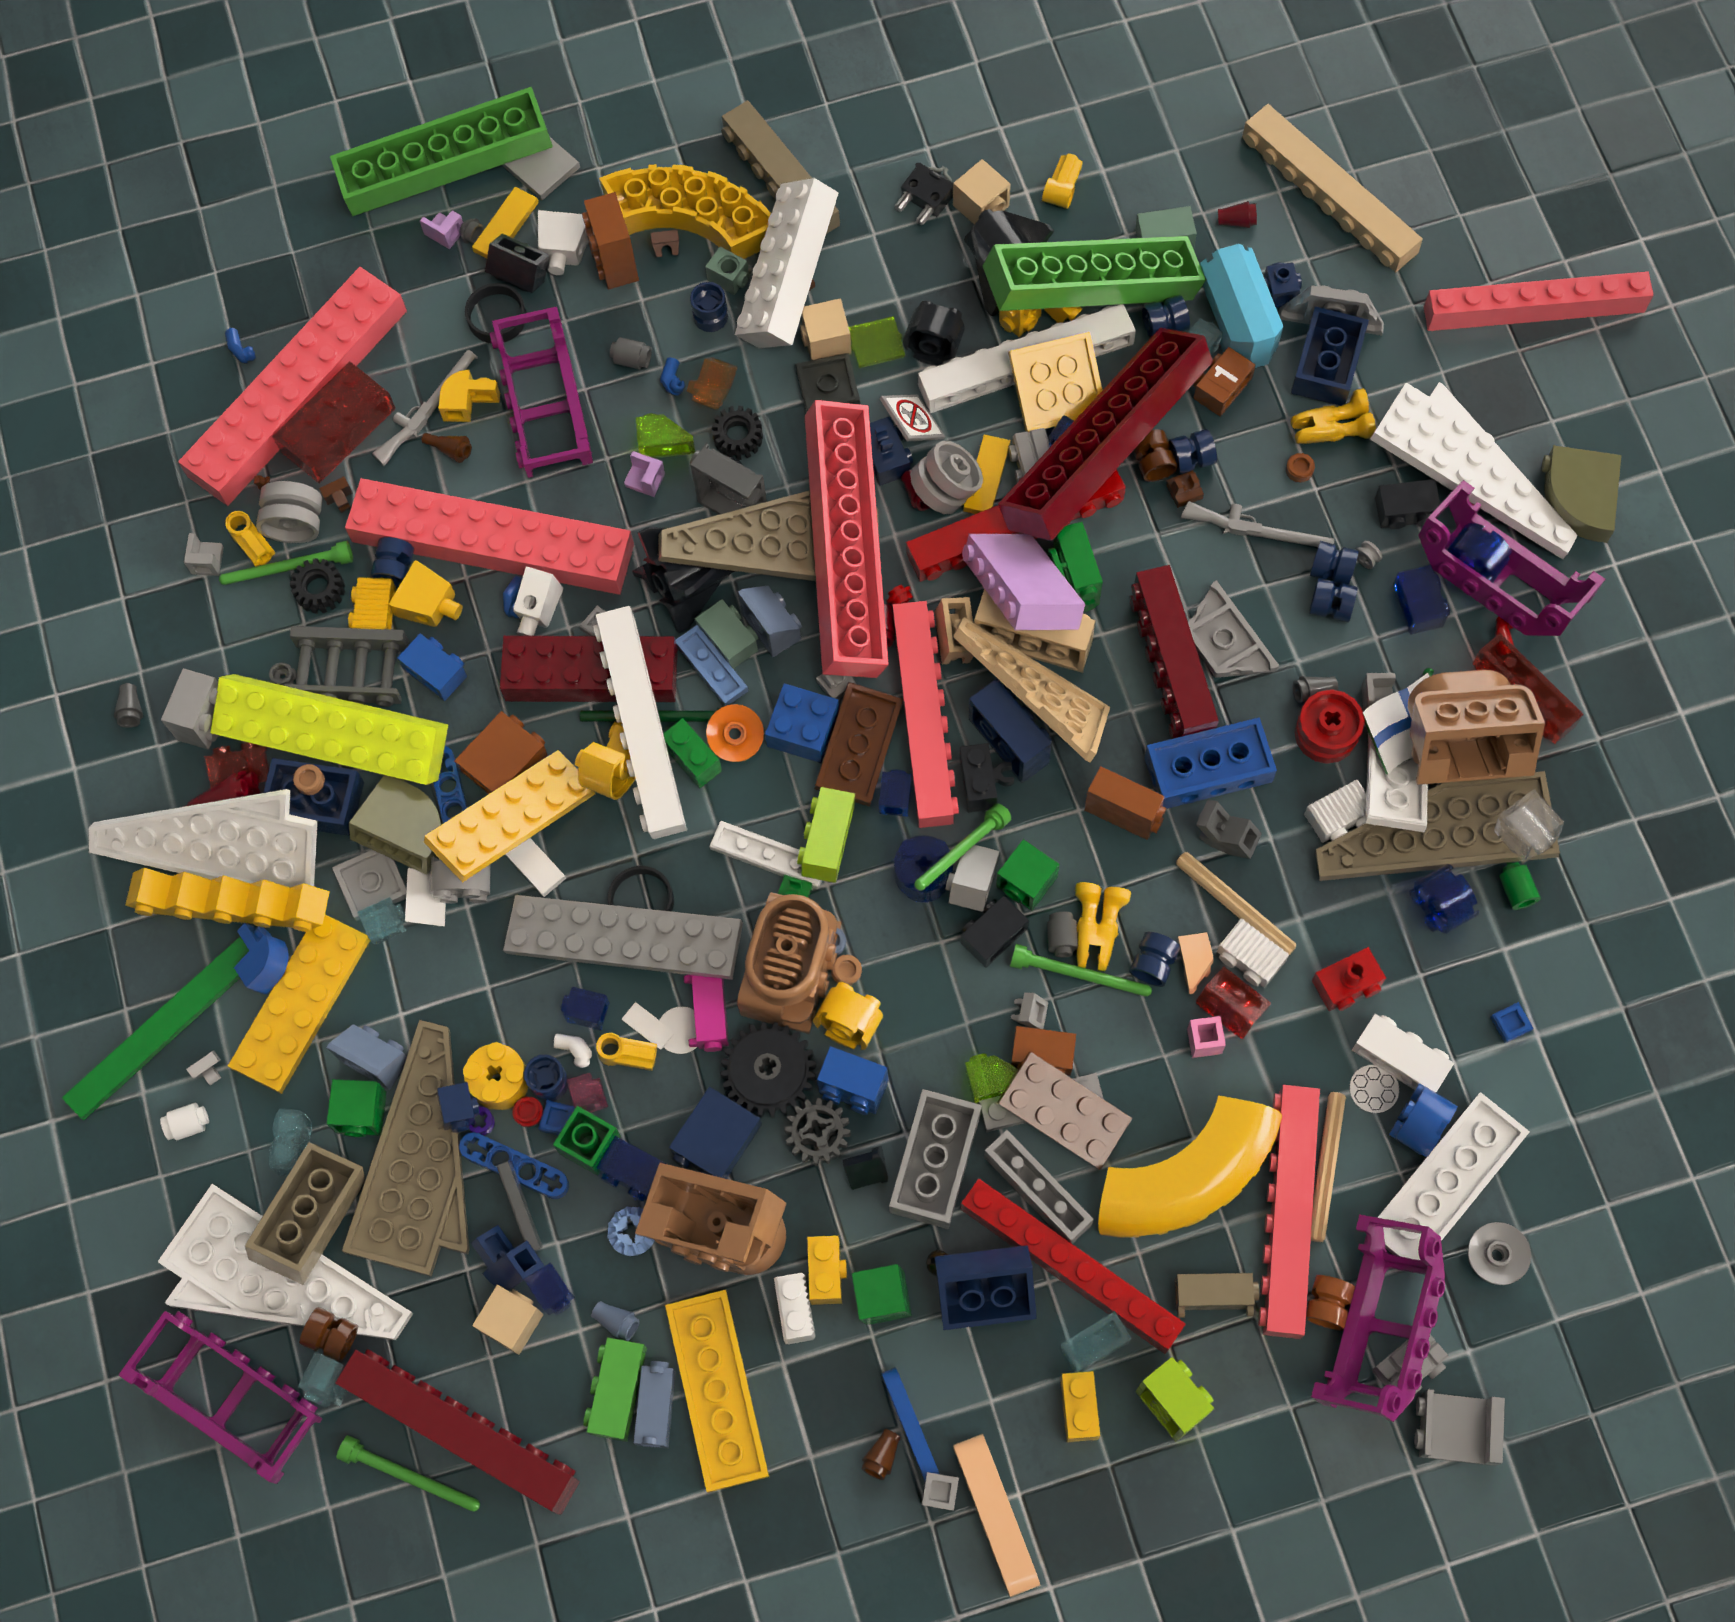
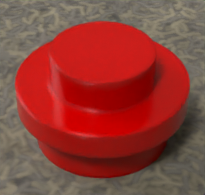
M901 584L888 592L887 604L893 606V604L909 602L913 598L910 593L912 591L911 587L907 586L904 588Z
M523 1097L513 1107V1117L523 1127L535 1126L540 1122L543 1115L541 1103L533 1097Z

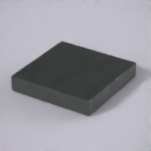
M849 353L795 364L806 413L815 400L860 405V397Z

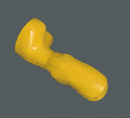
M1364 388L1355 390L1350 402L1338 407L1328 405L1307 410L1294 415L1290 420L1292 428L1302 429L1295 434L1297 444L1335 442L1346 436H1359L1370 439L1376 430L1373 414L1369 412L1368 396ZM1357 418L1356 420L1347 423L1337 422L1340 420Z
M1076 883L1075 896L1082 904V917H1080L1077 923L1078 967L1086 968L1089 958V945L1101 946L1100 954H1098L1097 970L1106 971L1115 939L1118 936L1116 918L1120 908L1129 903L1131 891L1120 887L1105 888L1102 920L1097 924L1096 915L1102 888L1093 883Z

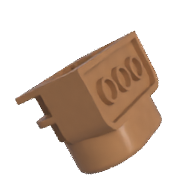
M1471 670L1432 675L1421 681L1412 690L1408 699V711L1412 720L1410 727V737L1413 742L1412 758L1416 764H1419L1416 777L1417 785L1534 776L1545 721L1529 688L1522 685H1511L1504 675L1496 671Z
M770 892L766 905L758 916L746 954V970L737 1000L740 1015L770 1024L778 1022V1026L785 1027L788 1025L792 1030L809 1034L820 997L825 999L828 991L829 981H827L828 970H833L835 960L837 959L835 944L838 935L836 931L837 928H841L842 922L837 921L831 912L823 910L815 901L808 897L797 894L780 895Z
M659 1163L635 1234L654 1239L655 1242L671 1248L672 1253L683 1256L684 1260L697 1265L705 1263L723 1272L731 1271L742 1275H755L764 1272L774 1265L784 1250L786 1227L782 1216L786 1202L765 1188Z

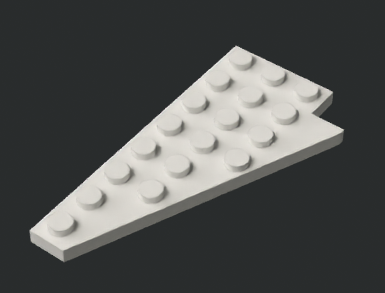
M1439 382L1430 397L1405 383L1370 440L1452 491L1465 480L1475 487L1474 491L1469 495L1471 503L1474 505L1477 502L1480 503L1482 510L1561 559H1564L1578 535L1498 447L1492 435L1486 433L1442 383Z
M285 789L94 822L89 827V853L176 873L187 872L210 880L224 875L250 884L264 879L287 887H293L302 883L314 886L317 821L289 815L290 790Z
M211 1184L158 1260V1263L182 1278L165 1302L174 1308L304 1327L312 1312L317 1307H321L334 1313L335 1320L344 1318L359 1326L357 1335L390 1340L398 1338L413 1315L411 1311L324 1255H321L304 1285L248 1260L245 1244L263 1216Z

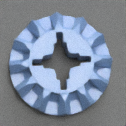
M626 1206L619 1212H615L613 1218L608 1223L607 1236L610 1244L617 1252L623 1255H640L646 1252L655 1241L654 1239L635 1234V1243H633L628 1234L623 1235L621 1233L623 1230L628 1229V1219H631L635 1227L638 1226L643 1212L642 1208Z

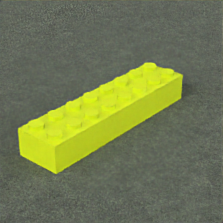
M236 674L219 677L218 693L210 732L212 734L424 785L439 780L448 724Z

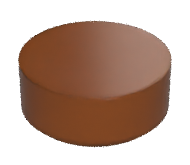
M1304 453L1292 455L1286 465L1287 476L1295 482L1308 481L1314 473V460Z

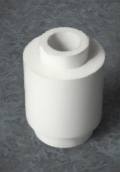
M195 1102L167 1112V1116L161 1117L160 1121L167 1140L175 1139L178 1141L205 1131V1124L209 1123V1117L205 1107H199Z

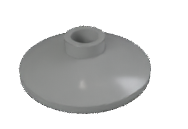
M1494 1222L1480 1227L1473 1234L1468 1245V1259L1474 1272L1486 1282L1495 1285H1508L1518 1281L1527 1272L1531 1263V1249L1526 1237L1517 1228L1506 1223ZM1493 1250L1501 1252V1261L1493 1259Z

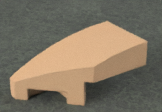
M1207 932L1178 937L1184 966V977L1189 994H1194L1201 980L1204 977L1207 978L1211 973L1213 953Z

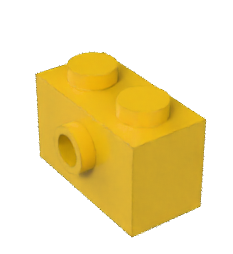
M839 1236L807 1237L809 1300L811 1305L842 1304L841 1279L847 1278L846 1259H840Z

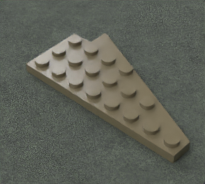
M810 490L661 530L659 533L658 561L816 581ZM876 508V510H877V523H878V536H879L878 508Z
M1545 771L1535 772L1534 776L1442 783L1428 790L1427 828L1425 832L1365 823L1316 849L1315 852L1319 881L1557 858L1560 854Z
M419 1020L342 1252L345 1254L432 1277L441 1247L464 1254H469L470 1251L462 1159L459 1150L460 1136L459 1132H451V1129L444 1130L437 1096V1088L455 1085L451 1036L448 1027Z

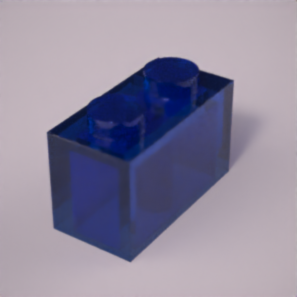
M1431 565L1398 572L1393 586L1410 635L1443 627L1450 615V608L1447 600L1441 596L1440 578L1438 574H1434Z
M615 1136L597 1169L602 1174L601 1180L617 1188L618 1184L628 1188V1195L643 1202L648 1197L659 1163L664 1162Z

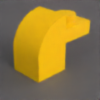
M462 370L452 374L443 383L440 390L438 409L443 421L471 422L472 402L500 403V391L496 380L489 378L473 380L470 370Z

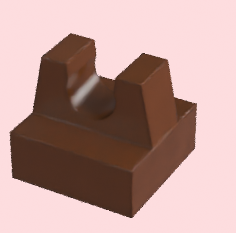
M678 230L651 233V241L656 257H663L662 248L666 245L672 248L673 255L679 254L680 240Z
M1190 471L1167 480V488L1177 508L1187 505L1189 501L1196 502L1203 499L1204 493L1195 472Z
M345 476L319 488L327 505L336 502L341 513L351 509L346 497L353 493Z

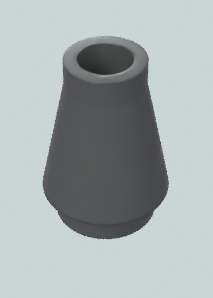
M1301 676L1299 680L1293 682V694L1298 703L1305 704L1309 697L1319 691L1331 689L1338 691V682L1334 676Z
M126 683L119 687L114 718L121 727H136L143 718V712L137 695V687L134 684Z

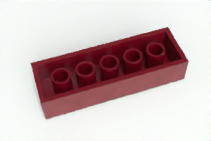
M1170 565L1136 572L1135 583L1131 584L1133 595L1129 596L1132 611L1137 612L1140 621H1137L1139 635L1141 638L1145 637L1147 642L1145 647L1148 663H1153L1155 668L1153 680L1156 689L1161 688L1162 691L1161 707L1164 715L1169 714L1170 717L1169 733L1171 739L1217 728L1219 722Z
M503 636L500 690L505 701L617 702L616 696L610 695L606 679L611 678L609 668L604 669L600 657V652L604 651L603 642H598L596 636ZM639 636L655 702H676L678 648L675 636Z

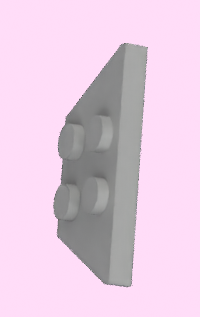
M1312 285L1279 309L1281 320L1310 324L1316 306L1368 319L1366 333L1383 334L1384 323L1369 296L1356 290L1345 291L1332 289L1325 285Z
M1217 580L1213 582L1204 600L1201 601L1194 616L1188 622L1199 656L1215 678L1276 672L1279 669V664Z

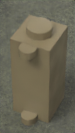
M1253 1273L1177 1274L1175 1278V1296L1178 1318L1185 1317V1310L1246 1309L1247 1316H1254L1255 1301H1259L1258 1281L1253 1282Z

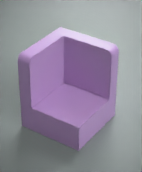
M451 211L447 217L438 213L432 221L425 217H422L420 220L424 235L448 249L461 236L460 227L463 221L461 215L454 211Z
M632 451L630 455L632 467L624 481L625 487L654 497L665 476L663 462Z

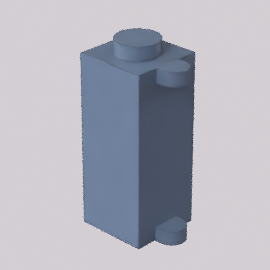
M650 1361V1366H642L634 1435V1444L637 1446L669 1447L676 1371L673 1368H669V1363Z

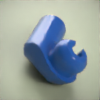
M235 328L227 329L225 331L227 346L233 355L244 364L255 360L256 355L253 347H242L238 330Z
M669 357L666 359L660 382L669 394L680 395L685 388L684 381H680L676 376L680 363L677 359Z
M519 576L513 577L503 592L504 612L508 617L519 618L514 613V605L522 578Z

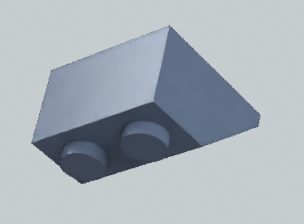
M769 586L744 588L738 591L742 616L755 631L772 657H775L801 640L800 628H802V625L794 613L789 615L784 608L786 603L779 592L773 593Z
M352 1024L328 1044L326 1048L341 1063L369 1079L377 1081L389 1090L402 1072L407 1058L403 1053L405 1049L403 1046L391 1039L387 1043L378 1038L380 1034L366 1025L361 1029Z

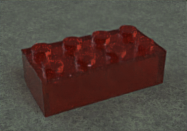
M349 362L272 437L282 454L316 482L320 483L396 408L388 391L352 362Z

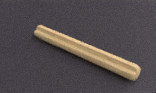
M1184 852L1178 858L1177 866L1239 919H1244L1245 922L1249 923L1250 926H1253L1289 955L1295 950L1296 943L1190 853Z
M1331 1092L1327 1102L1313 1197L1311 1241L1323 1242L1326 1237L1346 1096L1338 1092Z

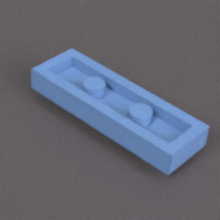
M698 625L676 639L677 648L724 706L730 705L748 692L747 685Z

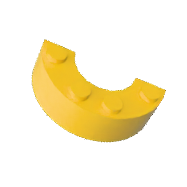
M614 722L609 731L610 740L606 747L592 742L584 750L581 749L575 759V766L579 767V784L586 789L613 800L620 799L636 779L635 776L630 777L626 760L631 758L629 749L624 750L621 743L620 733L624 732L622 722Z

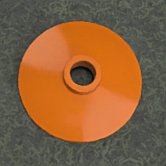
M732 704L720 708L711 716L706 729V737L709 747L719 758L729 762H741L751 758L760 749L764 739V728L759 716L752 709L743 705ZM731 729H738L740 731L738 739H732L729 736Z

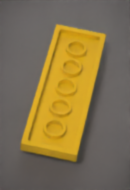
M557 750L425 835L424 843L464 882L594 796L595 792L579 784L578 769Z
M327 915L324 916L322 926L312 928L309 932H306L290 958L284 975L273 987L228 1067L282 1094L371 938Z
M722 1290L665 1305L707 1493L769 1477L727 1291Z

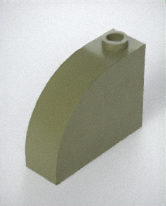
M1553 445L1549 455H1544L1541 471L1546 472L1544 484L1546 500L1579 537L1608 543L1615 530L1621 455Z
M384 775L349 822L350 840L426 875L431 870V857L438 858L424 843L425 835L441 826L439 813L434 803L424 792L405 780Z

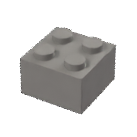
M182 669L161 718V721L177 741L208 750L212 741H216L218 735L210 733L218 693V681L215 677Z

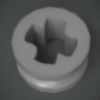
M1364 541L1361 544V548L1355 549L1359 551L1357 561L1367 569H1372L1375 566V562H1380L1383 558L1378 547L1370 541Z

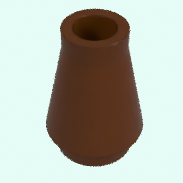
M884 1429L882 1435L863 1457L862 1461L864 1464L862 1470L879 1480H884L886 1475H890L901 1437L893 1431Z

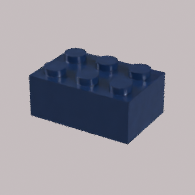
M1315 306L1291 393L1340 406L1345 405L1369 320Z
M995 679L969 698V721L1004 762L1012 763L1011 771L1023 783L1049 764L1052 738L1043 727L1038 728L1032 721L1034 718L1029 709L1024 705L1021 707L1016 702L1015 694L1005 685H1002L998 679Z
M272 758L263 793L285 789L290 790L289 815L316 820L317 831L350 836L349 822L358 811L364 781L358 771L312 764L321 770L325 782L323 788L318 793L305 795L299 792L294 785L293 776L299 767L311 763Z
M1028 1245L935 1257L943 1330L1037 1319L1033 1269Z

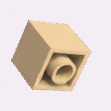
M981 159L953 183V206L975 224L983 211L991 209L993 212L1004 211L1009 207L1011 184L987 162Z
M841 298L804 306L801 314L802 325H800V331L804 347L808 346L811 360L845 353L850 355V331Z
M497 1285L472 1326L482 1334L520 1355L544 1314L532 1305L534 1302L514 1289L509 1292Z

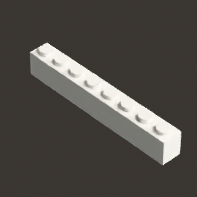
M1124 304L1110 305L1099 312L1090 315H1080L1075 320L1067 323H1056L1049 329L1040 332L1033 331L1025 337L1016 340H1006L999 346L990 349H980L974 354L963 358H953L946 364L937 367H927L918 373V387L928 411L933 413L1015 385L1008 351L1090 332L1095 357L1133 345L1136 330Z
M630 606L596 614L598 624L593 625L597 641L603 642L604 651L600 652V657L604 669L609 668L611 678L606 679L610 695L616 696L618 704L613 706L617 723L622 722L624 732L620 733L623 749H629L631 759L626 760L630 777L635 776L638 786L633 788L637 805L642 804L644 814L640 815L642 829L644 832H649L653 839L687 831L634 614Z

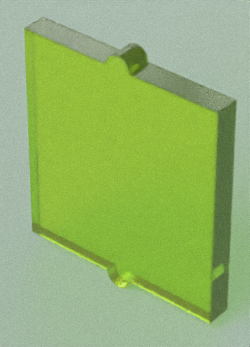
M894 316L849 327L852 341L851 350L855 352L859 368L905 357L901 341L902 333L898 331Z

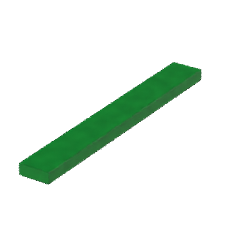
M237 938L62 1097L80 1119L84 1121L240 979L234 967L249 952L242 938Z

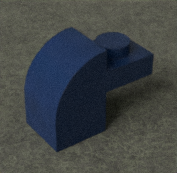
M499 1225L471 1242L488 1268L482 1274L494 1286L499 1285L506 1290L512 1289L544 1267V1264L528 1241L514 1248Z

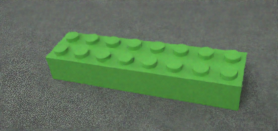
M531 86L331 155L330 158L344 201L352 216H356L552 148L553 145Z
M1188 236L993 245L983 264V269L999 311L1164 302L1165 299L1181 295L1184 301L1194 299L1206 281Z

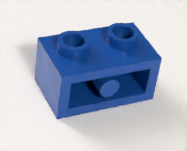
M420 633L397 659L403 670L443 701H446L467 678L463 668L465 664L455 654L451 653L450 656L442 650L443 646L433 637L427 639Z

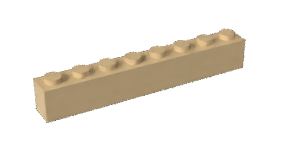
M1269 104L1265 105L1245 122L1242 138L1251 148H1255L1263 155L1267 163L1274 165L1288 181L1297 185L1307 198L1313 199L1325 214L1331 215L1338 221L1342 229L1355 236L1365 249L1372 251L1384 266L1390 267L1396 273L1419 253L1423 238Z

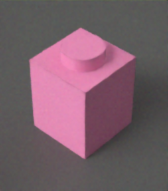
M1221 1017L1190 1020L1187 1032L1192 1058L1222 1054L1226 1044Z

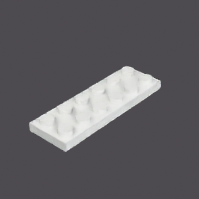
M1480 1092L1377 1218L1430 1227L1441 1236L1442 1241L1530 1131ZM1383 1227L1385 1248L1395 1256L1420 1260L1418 1247L1421 1234Z

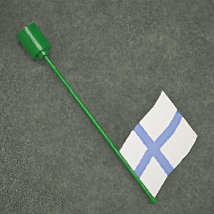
M1426 668L1423 671V677L1409 687L1376 701L1363 712L1365 725L1386 775L1405 761L1413 759L1411 753L1413 742L1410 737L1412 720L1408 711V699L1412 690L1421 681L1433 675L1434 670L1432 668ZM1506 862L1507 866L1502 869L1503 873L1499 875V878L1512 909H1523L1540 901L1541 897L1527 865H1520L1519 862Z

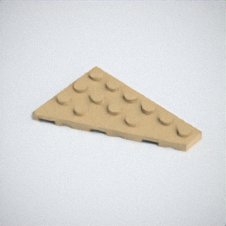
M963 617L953 637L1086 761L1091 762L1097 754L1110 706Z

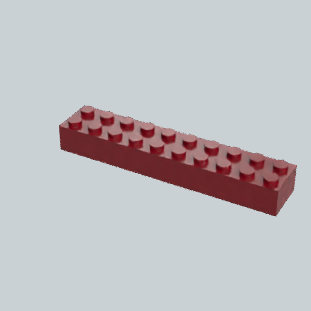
M1160 328L998 503L1008 530L1052 541L1212 364L1213 361L1205 336Z

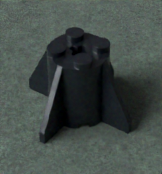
M987 209L979 215V220L974 224L970 232L966 234L964 241L975 257L984 306L990 316H995L999 309L983 269V264L993 245L1047 242L1054 232L1049 224L1006 211L993 212L991 209Z
M646 527L637 533L647 556L643 561L647 563L634 569L632 572L634 576L646 580L653 593L660 592L664 598L659 601L667 607L676 631L681 633L691 626L722 580L729 577L735 571L658 561L659 533L661 530L671 527Z

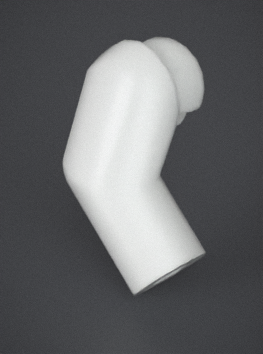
M564 1034L555 1035L554 1048L569 1050L575 1057L573 1063L577 1067L585 1068L590 1064L592 1051L584 1039Z

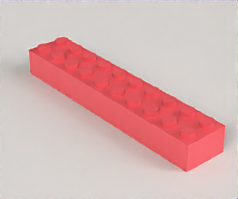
M359 267L178 461L186 476L226 506H229L253 480L254 476L264 468L407 312L401 294L362 267Z
M815 400L805 414L822 674L877 678L889 663L868 405Z
M362 478L360 479L345 526L353 543L377 547L378 541L381 538H398L410 543L414 547L413 554L522 576L527 566L553 574L559 583L619 595L622 591L634 547L630 530Z

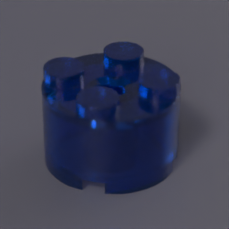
M1468 523L1446 550L1494 583L1511 559L1509 558L1512 553L1511 548L1505 539L1495 531L1489 534L1482 530L1484 528L1483 525Z
M916 836L903 841L894 859L895 881L899 889L911 900L931 902L946 892L948 876L950 873H953V865L924 890L920 891L915 888V881L925 873L921 872V866H927V870H929L950 851L943 840L932 836Z
M1446 864L1416 881L1414 888L1409 891L1414 903L1417 906H1421L1425 912V923L1432 932L1439 930L1447 934L1479 915V910L1474 911L1473 906L1478 903L1470 885L1461 874L1455 876L1451 872L1454 867L1450 864Z

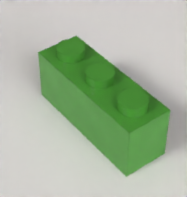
M608 1337L606 1345L601 1344L597 1363L601 1364L599 1376L593 1377L590 1394L594 1395L592 1408L587 1407L583 1425L588 1427V1434L623 1442L628 1441L640 1385L641 1368L644 1366L647 1347L644 1344Z

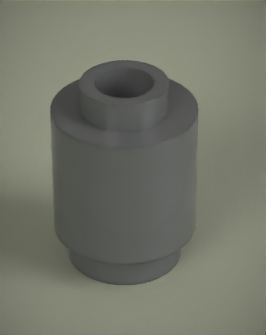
M619 337L617 342H612L610 358H613L614 364L635 369L648 368L650 364L652 347L647 346L645 342Z
M1071 912L1052 913L1049 915L1050 920L1047 922L1048 950L1055 953L1056 957H1070L1078 948L1077 922L1073 919Z

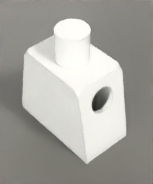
M538 210V249L550 255L548 271L554 275H563L565 265L576 266L580 264L588 243L582 214Z
M526 566L514 605V613L521 619L517 630L519 635L534 636L537 625L545 628L549 626L563 591V587L553 574Z

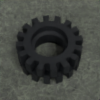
M739 405L736 411H734V406L729 407L728 413L725 409L720 411L721 417L716 415L714 418L715 423L712 424V434L716 449H719L723 455L727 453V457L736 455L737 460H742L741 455L745 454L746 459L751 457V451L756 454L758 452L757 446L761 447L763 439L762 425L756 413L752 415V409L750 408L744 411L743 406ZM734 426H744L748 430L747 436L740 440L730 439L727 436V432Z
M318 558L313 559V564H310L308 560L304 561L306 566L304 568L298 565L296 567L298 574L293 572L291 575L293 581H290L291 592L298 604L306 611L311 609L312 613L318 614V609L322 613H326V607L328 606L332 610L336 608L334 602L336 601L340 604L342 601L340 595L345 594L343 588L345 584L335 565L329 564L325 559H322L320 563ZM317 578H324L328 581L327 588L319 594H311L307 590L309 583Z

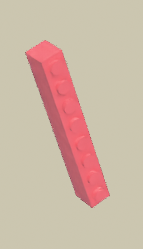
M1648 271L1429 290L1424 305L1427 330L1436 331L1645 313L1654 295Z
M927 601L893 604V618L919 828L952 825L954 823V814H959L957 797H951L950 787H955L954 770H948L947 760H952L950 742H944L943 733H948L947 716H941L940 707L945 706L943 689H938L937 680H942L940 663H934L933 655L938 653L937 637H931L930 628L935 627L933 610L928 611Z
M1283 1085L1279 1094L1275 1093L1273 1098V1108L1282 1114V1119L1275 1139V1153H1270L1269 1172H1274L1273 1184L1269 1183L1267 1188V1202H1272L1271 1214H1266L1265 1233H1270L1269 1245H1264L1263 1263L1268 1264L1267 1276H1262L1260 1289L1261 1295H1266L1265 1307H1260L1258 1325L1264 1326L1263 1335L1301 1339L1305 1335L1320 1089Z

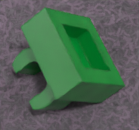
M784 875L778 894H797L809 898L813 883Z

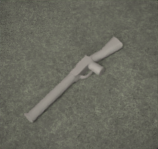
M467 350L432 396L427 402L424 401L421 407H413L406 416L400 412L394 415L393 422L402 426L403 429L372 453L374 458L383 467H385L402 443L413 435L418 438V433L426 425L428 418L439 405L440 390L443 383L452 374L466 370L474 358H478L472 351ZM414 410H417L411 419L408 418Z
M1189 501L1181 516L1183 519L1215 524L1225 529L1223 534L1229 532L1241 536L1250 535L1318 547L1320 541L1334 544V538L1262 526L1261 523H1256L1254 517L1241 514L1242 506L1239 504L1231 505L1229 518ZM1240 517L1249 518L1253 522L1240 520Z

